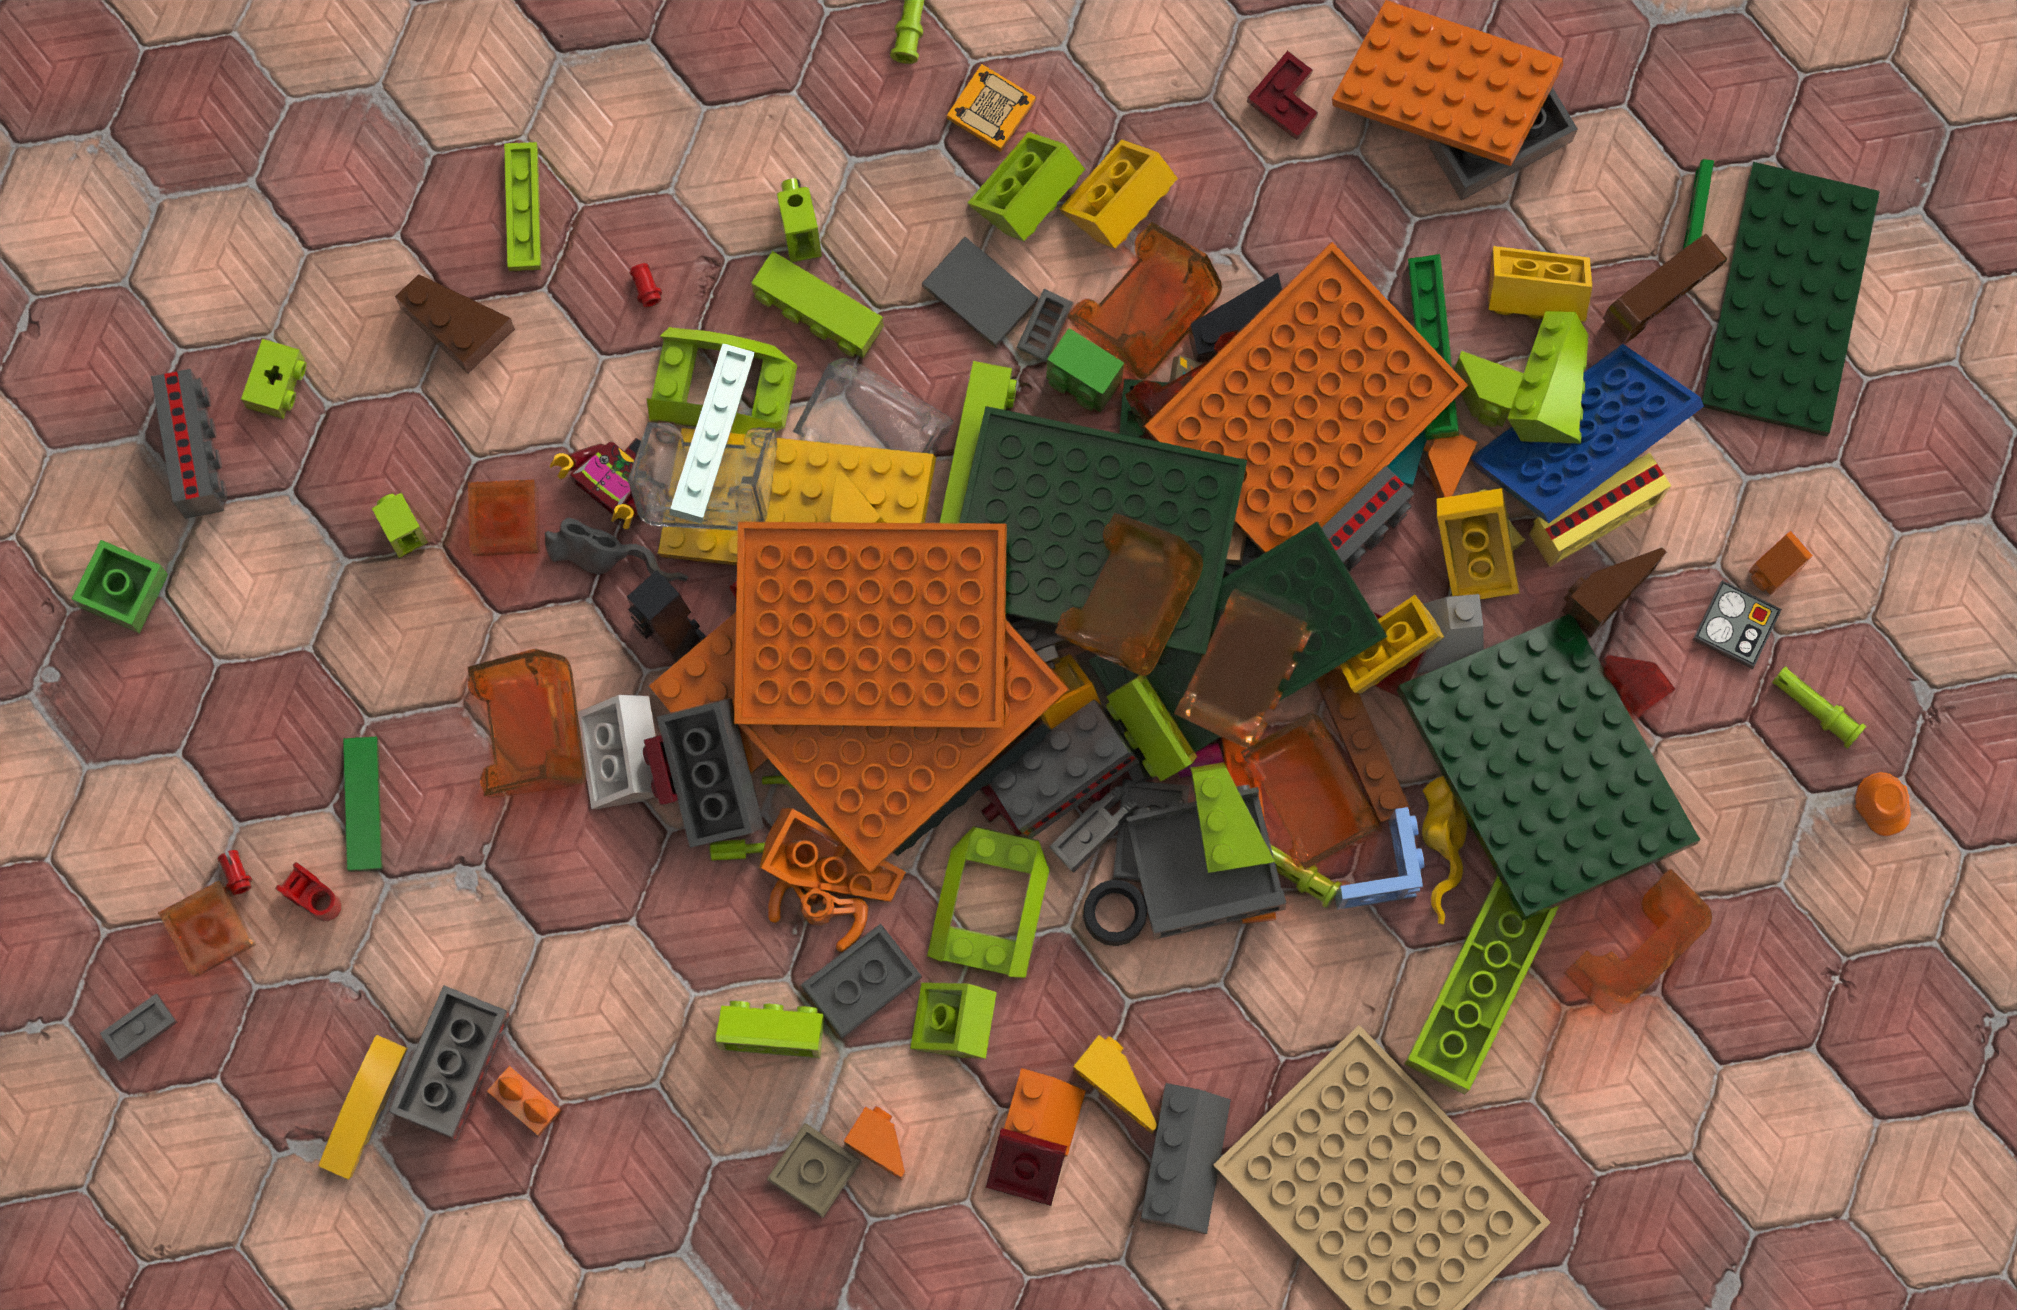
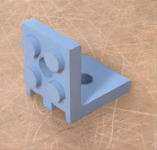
M1408 807L1395 809L1388 821L1399 877L1340 886L1335 895L1337 910L1413 898L1417 896L1416 893L1420 892V888L1423 887L1421 869L1425 867L1422 849H1416L1415 836L1418 835L1417 820L1415 815L1410 816Z

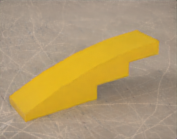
M379 1035L374 1037L339 1113L319 1162V1167L348 1180L353 1177L364 1146L369 1143L379 1114L386 1106L408 1048Z

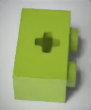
M265 339L261 340L241 397L246 408L284 419L286 411H291L295 403L296 392H294L296 382L303 379L307 363L304 361L305 358L300 349ZM278 375L281 376V378H282L281 381H280V380H276V379L278 378ZM271 379L276 380L274 385L271 384Z
M402 493L396 496L395 494H389L377 501V506L373 507L372 510L399 558L428 543Z

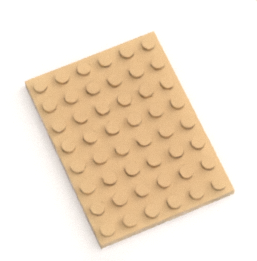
M1360 1025L1213 1164L1219 1174L1349 1310H1462L1551 1223Z

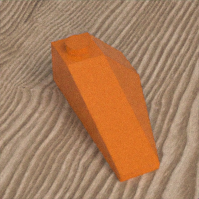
M793 808L781 809L766 837L759 867L788 884L819 888L821 890L889 902L894 897L906 873L886 860L872 872H869L832 830Z

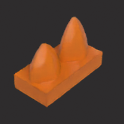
M508 1066L487 1090L492 1097L538 1137L561 1112L557 1106L511 1066Z

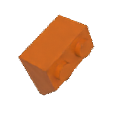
M1021 1068L1004 1129L1067 1146L1065 1156H1068L1086 1090L1057 1078Z

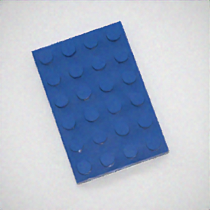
M1621 344L1583 373L1585 394H1582L1581 407L1583 408V421H1580L1579 429L1582 434L1581 444L1521 441L1513 427H1510L1470 458L1474 467L1547 523H1550L1703 408L1704 405L1701 397L1626 345Z

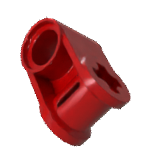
M295 862L292 865L293 871L283 884L277 885L275 889L321 921L335 919L341 911L339 897L320 882L315 875ZM329 896L331 899L329 907L323 911H318L316 909L317 901L321 897Z

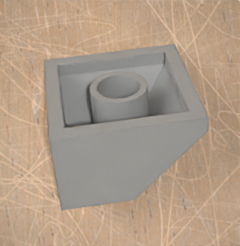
M1479 594L1445 597L1423 604L1435 619L1445 638L1427 650L1417 673L1434 671L1484 650L1483 618Z

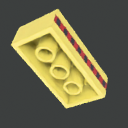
M1651 453L1643 457L1638 456L1550 523H1547L1540 516L1533 521L1534 526L1529 535L1551 567L1661 503L1671 484Z

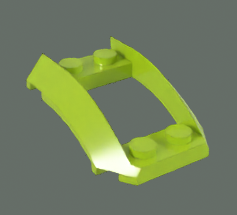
M669 327L660 335L664 341L652 398H646L649 420L651 422L666 421L674 422L677 425L697 426L703 405L687 403L698 348L721 351L722 344H727L754 352V358L763 360L752 415L736 413L730 433L762 436L768 432L775 433L785 428L797 365L778 348L770 344L738 336Z
M973 826L959 840L950 852L928 949V957L941 962L948 961L1007 974L1008 977L1026 978L1050 871L1039 840ZM966 860L1031 874L1016 940L951 926Z

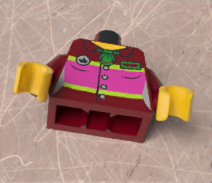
M637 438L624 451L614 442L610 441L606 445L600 443L568 455L559 453L555 455L549 465L550 468L553 466L562 468L557 475L560 479H564L568 472L572 471L570 476L573 483L613 515L611 522H614L616 519L619 521L624 519V529H629L632 519L647 505L650 484L647 480L648 474L646 469L639 463L650 452V449Z

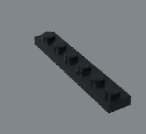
M1044 714L893 853L899 856L906 849L913 847L924 834L940 825L945 817L956 808L963 806L982 787L989 785L994 777L1005 768L1016 763L1020 756L1032 746L1043 741L1046 735L1052 731Z

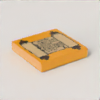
M981 64L948 112L947 119L1001 152L1036 101V97Z

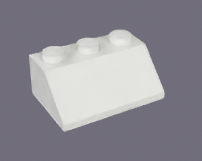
M617 695L576 712L591 809L642 802L655 797L651 788V780L653 779L651 768L646 764L643 757L644 739L655 736L649 696Z

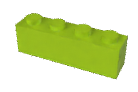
M774 251L771 252L751 282L753 293H755L754 297L759 302L768 307H771L772 304L783 310L782 314L794 323H799V321L810 326L809 330L814 335L823 340H826L827 337L838 343L837 347L849 356L853 357L856 354L864 358L884 327L882 316Z

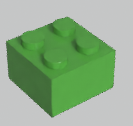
M1068 328L1047 359L1046 378L1049 380V385L1061 393L1067 391L1077 397V403L1085 409L1092 411L1094 408L1101 413L1122 382L1124 362Z
M100 540L74 592L72 600L79 608L140 634L168 573L161 565Z

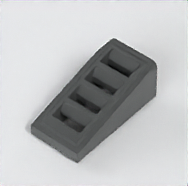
M1043 289L1016 348L1043 361H1047L1074 302ZM1046 302L1062 308L1061 314L1045 308ZM1042 313L1057 320L1056 325L1053 326L1038 319L1040 314ZM1037 325L1052 332L1050 338L1033 331L1034 326ZM1029 337L1045 343L1044 350L1028 343Z

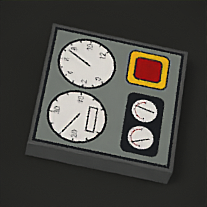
M1722 580L1692 640L1753 669L1782 609Z

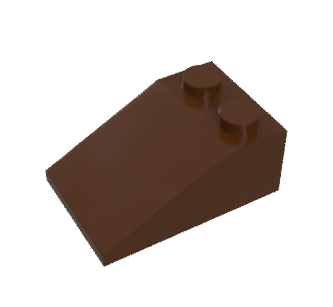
M1659 548L1593 572L1586 580L1580 577L1563 598L1567 603L1562 612L1565 615H1572L1579 627L1592 638L1656 569L1667 551Z

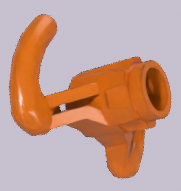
M778 879L771 891L768 903V918L773 923H777L781 918V902L785 891L788 888H793L800 899L802 915L811 925H824L834 916L849 914L854 916L852 927L836 943L837 951L843 953L856 943L863 933L868 917V905L859 897L838 899L830 895L829 892L819 888L792 885ZM804 889L807 894L804 895L801 890ZM834 904L844 908H835Z

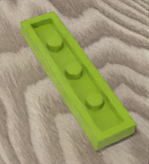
M537 142L505 143L508 270H541Z

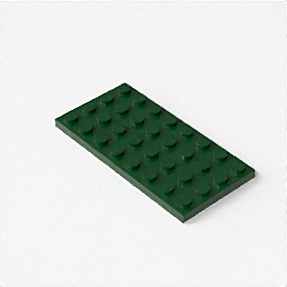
M1752 163L1702 393L1703 408L1823 436L1830 434L1876 213L1879 190L1762 163Z
M1317 521L1222 579L1206 657L1123 639L1091 658L1089 662L1109 694L1141 673H1144L1191 748L1196 752L1386 638L1387 634Z

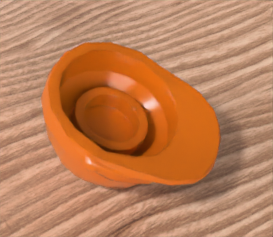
M1879 772L1867 776L1857 786L1855 808L1865 819L1872 831L1878 835L1891 836L1903 831L1908 826L1911 817L1907 786L1903 785L1898 778L1888 773Z

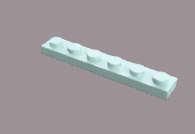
M722 344L669 515L702 524L752 365L754 352Z

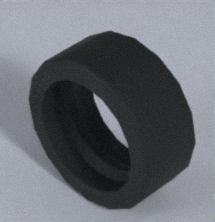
M1113 879L1101 882L1090 891L1085 900L1083 919L1086 929L1094 939L1104 945L1119 946L1130 943L1139 936L1146 922L1147 906L1144 896L1137 887L1126 881ZM1112 893L1122 894L1132 902L1135 910L1131 926L1117 933L1103 929L1095 916L1099 900Z

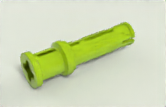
M924 0L904 1L901 21L895 25V33L897 34L895 48L890 52V57L897 62L905 64L918 62L917 46L919 38L923 36L920 22Z
M1786 666L1772 681L1774 685H1777L1819 719L1822 729L1824 731L1830 730L1844 742V747L1847 749L1867 727L1863 723L1859 725L1844 713V707L1841 705L1834 707L1788 670Z
M1271 845L1277 873L1297 884L1296 888H1298L1299 892L1309 893L1320 900L1323 907L1328 908L1342 883L1331 881L1320 874L1318 868L1314 865L1307 867Z

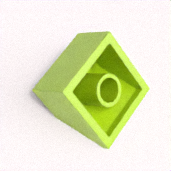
M1461 351L1454 371L1468 384L1461 392V395L1471 415L1477 417L1478 421L1483 425L1489 427L1499 425L1503 427L1524 373Z
M921 982L910 1049L960 1058L986 1059L997 992L968 983Z

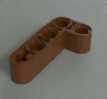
M1704 234L1614 301L1607 309L1603 320L1620 341L1626 344L1642 332L1652 318L1718 270L1727 261V257L1707 234Z

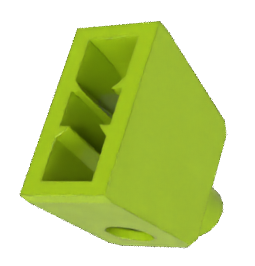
M787 179L781 183L782 191L777 193V199L790 262L821 257L818 226L809 188L801 187L799 179Z

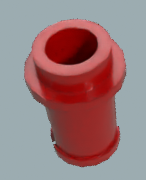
M648 263L638 264L629 271L639 294L637 300L644 307L654 306L662 300V290L657 288Z
M230 850L228 853L232 860V865L229 864L225 853L221 854L217 860L228 882L226 889L231 891L232 895H240L251 889L250 883L252 878L246 874L239 857V852L237 850Z

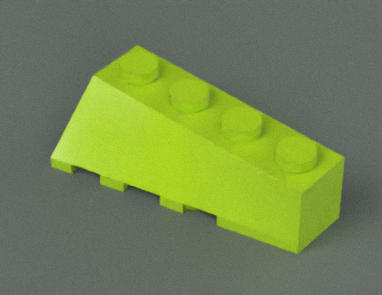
M1545 311L1507 418L1521 441L1581 444L1582 434L1579 430L1580 421H1583L1581 401L1582 394H1585L1583 373L1587 365L1589 335L1576 312Z

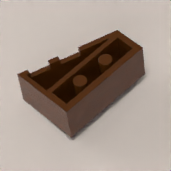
M419 274L395 296L400 308L467 374L515 330L510 317Z

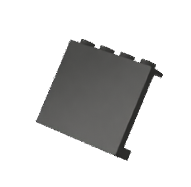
M1249 785L1237 786L1273 856L1259 800L1258 787L1250 789ZM1176 800L1166 803L1164 809L1152 811L1150 807L1141 808L1133 811L1132 816L1126 817L1154 940L1286 910L1287 903L1284 891L1281 889L1275 862L1208 873L1196 801L1185 804L1184 800Z

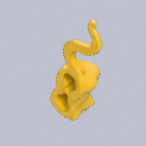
M1440 776L1427 784L1423 789L1429 805L1423 821L1422 836L1429 848L1441 853L1450 862L1448 879L1435 886L1431 894V905L1438 915V924L1444 925L1445 913L1441 907V898L1445 892L1456 887L1461 881L1463 865L1458 855V850L1465 842L1467 822L1444 776Z

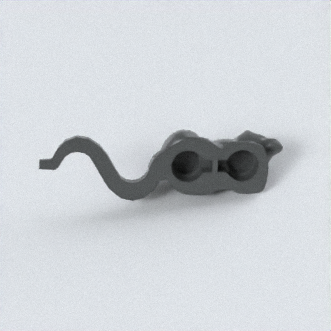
M573 518L564 519L560 525L559 532H545L546 550L553 562L569 560L589 573L604 574L610 571L616 563L627 555H632L645 561L647 570L651 575L658 570L668 582L674 580L686 582L688 579L687 575L680 572L666 573L662 571L657 565L654 554L644 546L637 544L623 545L613 535L599 529L590 528Z

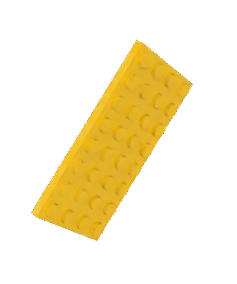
M682 428L658 554L666 558L737 565L738 522H832L830 515L835 476L840 469L886 523H925L936 457L934 454L730 433L702 524L669 515L696 430Z

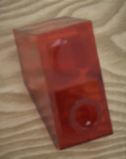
M1608 655L1600 663L1604 669L1602 671L1603 674L1622 696L1620 699L1630 714L1635 713L1638 719L1670 697L1676 690L1654 662Z

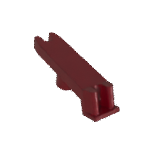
M989 785L982 787L980 791L990 803L981 810L986 820L990 823L1000 815L1015 835H1021L1022 832L1018 830L993 789Z

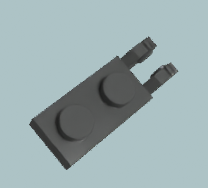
M1116 786L1099 802L1096 801L1050 845V849L1072 872H1075L1122 827L1120 824L1127 821L1126 817L1132 816V812L1139 809L1136 801L1132 800L1127 802L1114 816L1107 811L1125 795V790L1121 786Z

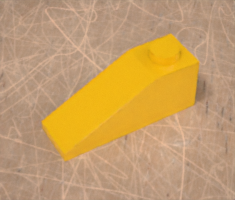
M1098 1035L1073 1066V1071L1152 1134L1158 1125L1126 1056L1121 1053L1124 1048L1112 1037L1107 1036L1104 1039Z

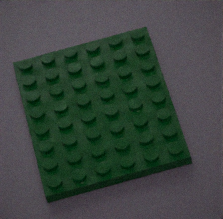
M985 406L959 523L1007 524L1005 615L1206 657L1247 460Z
M1572 615L1562 616L1398 686L1396 691L1522 921L1697 845L1700 841L1690 820Z

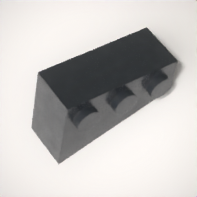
M1278 273L1190 324L1188 336L1195 361L1204 364L1208 363L1282 290Z
M658 570L627 596L630 604L628 611L632 615L630 618L634 622L633 626L645 639L651 636L675 663L706 637L698 629L700 627L695 619L691 621L687 617L691 611L681 595Z

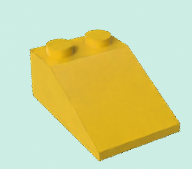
M1503 489L1437 498V519L1452 596L1479 594L1480 599L1519 594Z

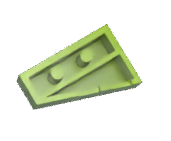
M1224 762L1191 767L1208 873L1275 862Z

